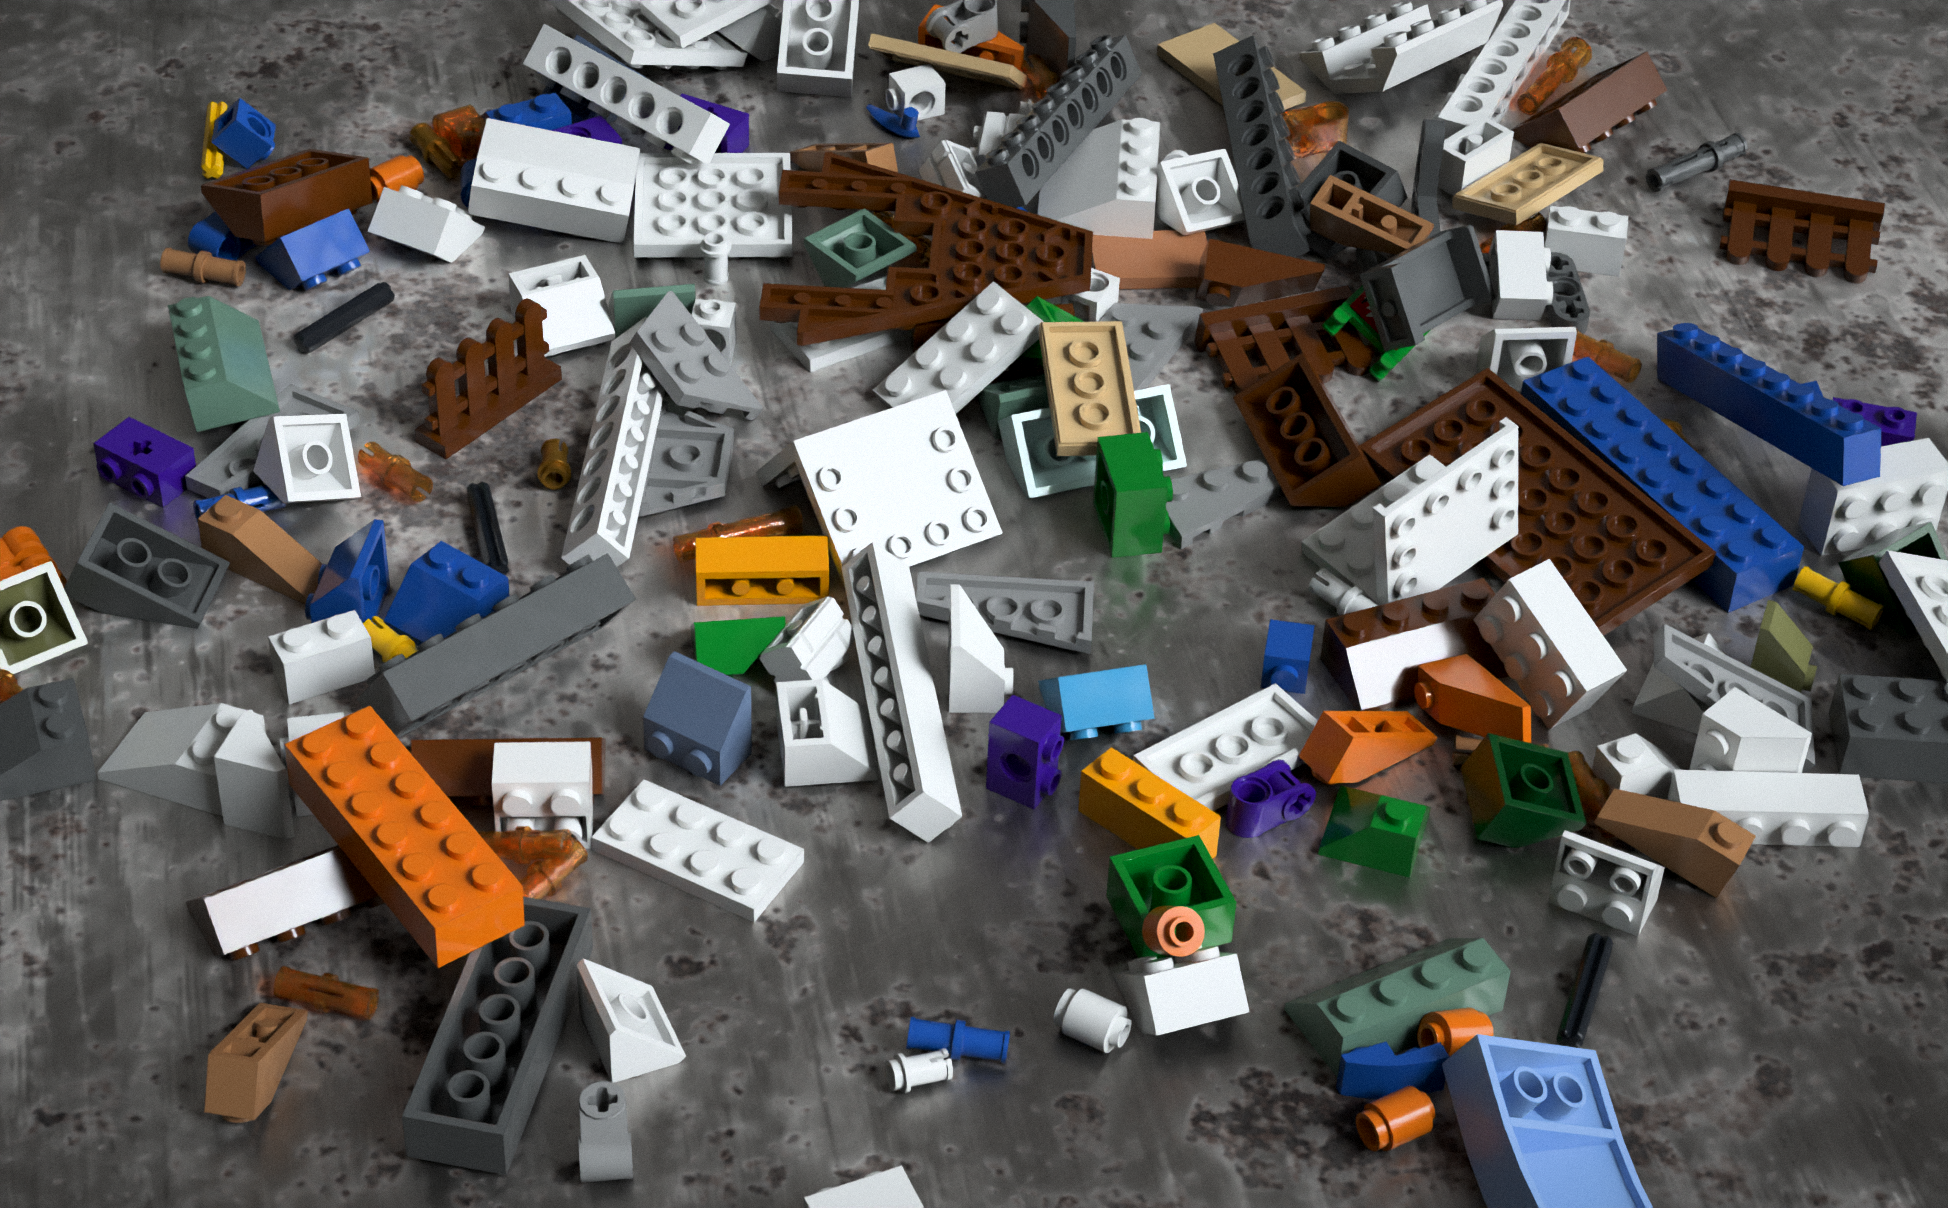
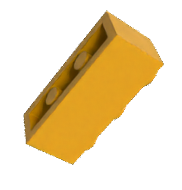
M827 536L696 538L697 606L806 604L829 596Z
M1112 747L1081 771L1078 811L1139 850L1199 835L1212 859L1216 857L1221 816Z

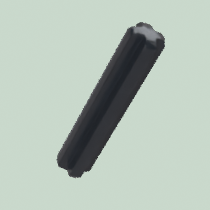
M386 282L377 283L296 333L294 342L301 353L313 352L393 302L395 294L391 290V286Z
M483 481L479 484L471 483L467 487V499L483 564L506 575L509 571L508 558L490 486Z
M1592 933L1587 938L1558 1029L1556 1040L1561 1046L1580 1048L1583 1045L1614 944L1609 936Z

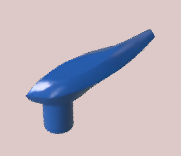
M871 104L867 105L866 108L870 114L888 131L905 138L920 137L916 127L919 114L917 109L913 107L905 108L901 118L894 113H888Z

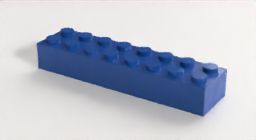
M1585 357L1523 380L1521 395L1716 551L1713 566L1691 580L1727 613L1794 585L1804 546L1591 358Z

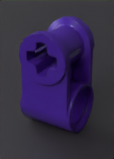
M1284 760L1272 761L1265 767L1248 775L1238 777L1233 781L1225 819L1226 826L1236 836L1243 838L1258 837L1272 828L1303 816L1313 805L1316 791L1310 784L1301 783L1291 774V767Z

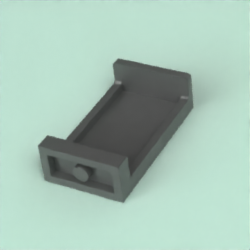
M1472 225L1440 231L1360 274L1384 351L1417 345L1425 340L1423 334L1472 306L1489 303L1496 298Z

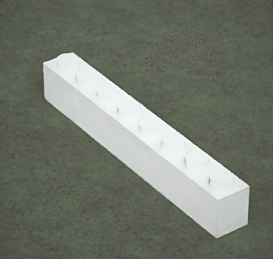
M872 541L841 567L889 818L929 843L962 817L910 569L908 565Z

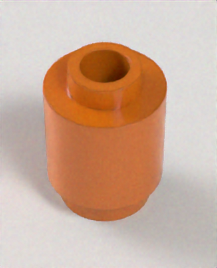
M398 155L370 168L372 200L379 202L384 187L398 192L401 185L417 190L418 186L424 182V172L418 160L412 155L406 157Z
M1159 906L1148 913L1142 927V935L1146 945L1153 952L1167 956L1183 957L1194 953L1201 946L1205 934L1201 917L1194 910L1184 906Z
M1470 1007L1429 1012L1421 1019L1417 1040L1420 1048L1441 1042L1451 1057L1475 1035L1493 1036V1026L1485 1013Z
M1408 1085L1366 1104L1363 1112L1358 1113L1356 1116V1127L1360 1138L1367 1148L1372 1151L1380 1149L1390 1151L1431 1132L1433 1119L1435 1118V1108L1425 1092Z

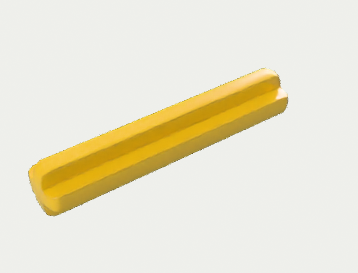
M212 101L207 105L201 158L202 175L206 179L211 177L218 179L223 174L225 152L211 143L215 120L227 110L228 105L223 101L218 104Z

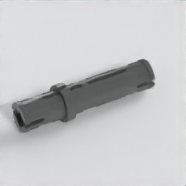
M1734 133L1720 141L1705 142L1694 152L1647 170L1646 182L1652 191L1659 192L1707 170L1711 172L1722 168L1725 162L1744 156L1746 154L1745 151L1748 149L1747 142L1740 133Z

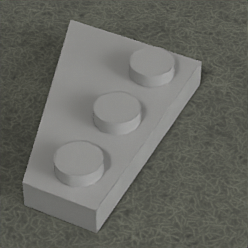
M1263 458L1172 478L1173 500L1166 503L1170 520V533L1179 548L1183 549L1193 543V537L1204 531L1209 534L1214 533L1222 528L1223 521L1234 515L1244 517L1280 498L1282 488L1267 460Z

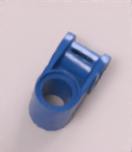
M216 211L204 220L197 222L188 236V247L193 253L198 254L201 250L212 253L213 257L237 260L247 251L258 246L253 244L252 239L235 237Z

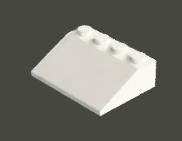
M487 118L471 185L468 214L623 244L640 148Z
M1146 118L1121 119L1093 129L1040 189L1037 215L1093 231V235L1153 239L1160 122L1150 121Z

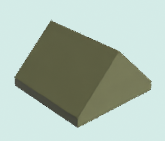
M52 561L0 581V676L2 679L88 644Z

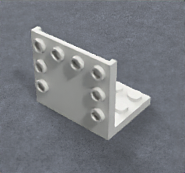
M946 390L794 440L756 471L762 487L776 483L778 489H781L801 480L803 481L823 535L828 537V548L844 588L841 567L872 541L909 567L1003 534Z
M1505 417L1499 421L1498 432L1448 466H1444L1429 454L1302 540V553L1321 569H1328L1330 573L1349 586H1358L1366 592V597L1377 605L1440 589L1518 535V426Z

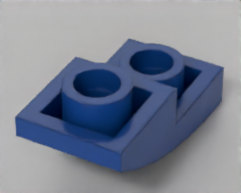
M1387 1042L1369 1047H1358L1349 1053L1341 1055L1336 1089L1340 1095L1379 1099L1408 1085L1426 1094L1444 1090L1446 1078L1442 1063L1450 1056L1441 1042L1423 1048H1412L1396 1056Z

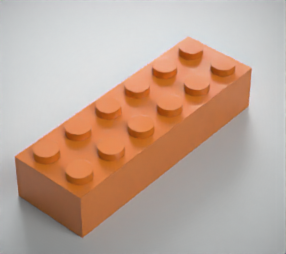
M367 706L284 744L289 785L437 968L525 926L523 885L371 706Z

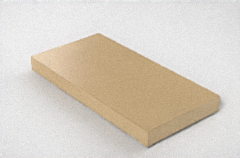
M1212 23L1159 43L1157 45V55L1223 105L1213 53L1239 42V40L1216 23ZM1272 67L1271 69L1280 86V89L1276 90L1283 103L1284 109L1286 110L1304 103L1306 91L1275 67Z
M871 33L868 44L871 50L888 60L914 66L930 64L936 71L1020 90L1025 89L1028 79L1026 74L1010 64Z
M1539 143L1452 196V208L1517 226L1603 172V159Z
M1122 321L1040 322L1038 334L1057 456H1095L1098 437L1141 433Z

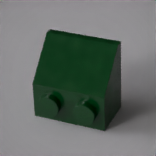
M1932 522L1896 529L1838 562L1846 583L1851 585L1850 590L1877 604L1885 606L1879 620L1901 636L1910 634L1916 630V627L1907 616L1897 594L1890 587L1889 581L1879 562L1887 550L1948 561Z
M1488 733L1461 766L1474 828L1479 840L1520 848L1561 836L1565 830L1569 832L1581 830L1586 825L1568 752Z

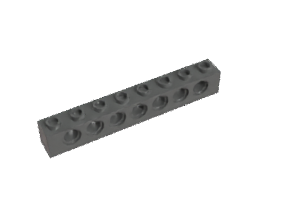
M1108 34L1091 41V47L1076 57V63L1073 67L1065 70L1061 74L1062 78L1060 81L1046 90L1047 95L1031 106L1032 111L1016 122L1017 127L1001 138L1002 143L997 149L986 154L985 162L975 171V174L987 200L1014 208L1027 205L1139 79L1142 72L1126 35L1111 38Z
M1254 35L1213 53L1250 243L1254 249L1295 258L1309 251L1306 235L1311 233V229L1304 213L1301 211L1306 206L1299 189L1296 187V185L1300 184V178L1294 165L1290 162L1295 160V155L1289 141L1286 139V137L1290 136L1288 126L1283 116L1280 115L1285 112V109L1276 90L1280 89V86L1271 69L1275 66L1268 47L1264 46L1261 48Z

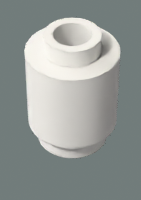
M1071 988L1067 989L1058 1002L1053 1019L1054 1025L1061 1027L1064 1035L1105 1053H1109L1115 1046L1120 1048L1125 1043L1132 1025L1131 1020L1127 1019L1128 1011L1125 1006L1084 988L1079 991Z

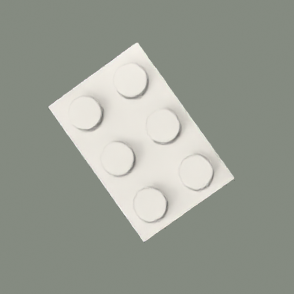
M1929 438L1881 446L1880 477L1842 486L1818 471L1811 469L1798 525L1821 556L1861 549L1896 529L1932 522L1936 531L1948 492V462Z
M1550 559L1510 578L1474 618L1483 639L1490 643L1503 662L1507 674L1516 681L1529 700L1534 713L1542 719L1549 730L1588 710L1627 671Z

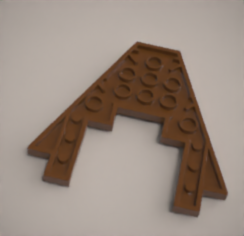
M824 152L821 172L782 170L779 186V205H791L795 208L809 206L827 207L834 210L865 208L873 212L895 211L894 233L906 234L911 237L932 236L929 269L888 266L886 290L763 283L759 306V320L774 321L776 323L797 322V346H805L894 328L910 330L916 324L954 317L993 281L1021 304L1031 302L1036 296L1045 300L1090 291L1093 231L832 152Z

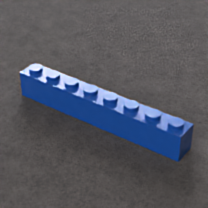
M1680 323L1674 325L1672 330L1657 333V379L1842 486L1880 477L1881 428L1865 420L1862 415L1852 413L1838 405V402L1819 395L1811 387L1799 384L1790 379L1787 374L1777 372L1768 367L1765 362L1746 355L1741 349L1724 343L1719 337L1704 332L1695 324Z

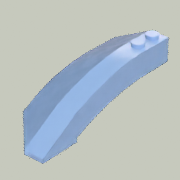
M1477 1034L1442 1063L1465 1149L1488 1208H1653L1641 1185L1624 1143L1595 1050Z

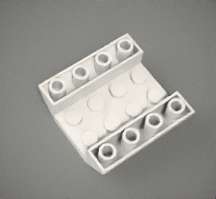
M1464 0L1463 7L1441 10L1437 13L1438 18L1432 21L1427 4L1412 5L1411 1L1399 2L1391 5V12L1387 14L1380 12L1365 17V24L1360 26L1359 24H1353L1340 28L1338 30L1339 35L1334 38L1333 36H1326L1312 41L1311 48L1299 53L1300 60L1333 94L1383 92L1486 44L1502 10L1503 3L1502 0Z

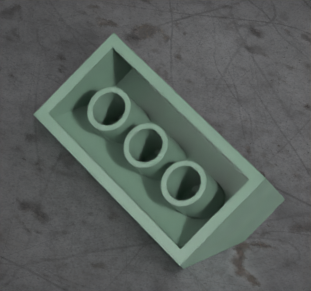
M210 296L201 298L188 297L176 304L168 305L184 390L196 432L280 412L259 320Z
M1449 938L1286 1002L1284 1010L1336 1077H1338L1341 1055L1349 1053L1355 1048L1369 1047L1387 1042L1393 1053L1396 1054L1418 1045L1417 1033L1421 1019L1429 1012L1470 1007L1490 1016L1502 1011L1511 970L1484 938Z

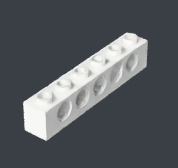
M546 24L541 28L523 62L524 65L536 71L533 78L552 89L557 82L563 86L560 91L561 94L578 103L582 101L583 97L590 100L587 108L605 118H608L611 112L618 116L615 121L616 124L633 133H636L638 127L645 130L643 138L662 149L666 142L674 146L671 154L690 164L696 158L708 165L730 125L707 110Z

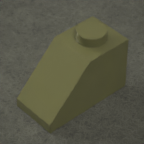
M1768 600L1751 668L1800 693L1801 690L1811 692L1817 666L1809 664L1813 646L1781 606L1775 601Z

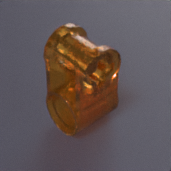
M1325 101L1319 105L1288 110L1281 114L1290 132V136L1286 137L1292 147L1295 158H1305L1310 155L1330 151L1338 141L1347 144L1349 109L1343 103Z
M469 104L433 116L432 124L435 133L449 141L451 151L459 158L463 165L467 161L477 158L486 120L477 113L472 105Z

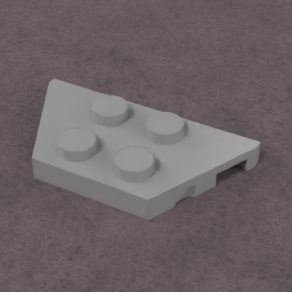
M668 291L629 342L676 405L690 408L701 407L709 412L723 414L727 408L742 410L745 419H756L763 410L762 405L675 293Z
M1114 303L1100 321H1122L1134 391L1146 389L1196 329L1199 314L1203 311L1202 308Z
M662 401L638 517L725 496L734 445V429L718 422L707 421L703 416L688 411L685 417L668 411V402Z

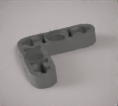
M1423 119L1412 190V214L1434 224V228L1427 238L1440 232L1436 195L1444 148L1445 123L1444 120Z
M1551 252L1550 268L1546 272L1547 281L1553 283L1552 303L1550 306H1545L1552 327H1576V337H1579L1587 331L1590 317V309L1572 258L1562 253ZM1482 253L1490 277L1489 253ZM1556 293H1565L1571 296H1562Z

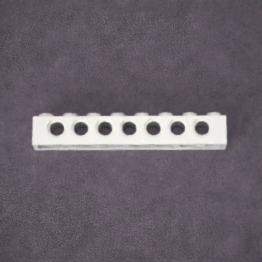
M1514 0V3L1509 2L1507 4L1502 21H1496L1491 37L1486 44L1481 46L1479 56L1474 55L1472 57L1467 74L1462 73L1460 75L1455 92L1448 93L1443 110H1437L1433 119L1444 120V140L1483 116L1498 124L1500 123L1567 18L1571 0Z
M644 317L611 342L561 556L569 566L587 555H590L594 561L608 553L616 567L630 557L665 392L663 386L629 343L647 317Z

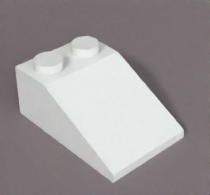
M784 0L777 67V91L851 97L859 0Z
M218 703L145 712L97 772L98 779L223 817L214 755L242 712L247 710ZM254 713L265 731L264 716Z

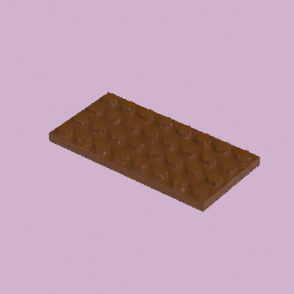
M1489 368L1484 369L1359 445L1373 470L1384 480L1390 482L1429 454L1444 466H1448L1498 432L1499 421L1505 417L1518 426V535L1487 555L1480 562L1506 583L1510 578L1550 559L1603 636L1713 566L1716 551Z

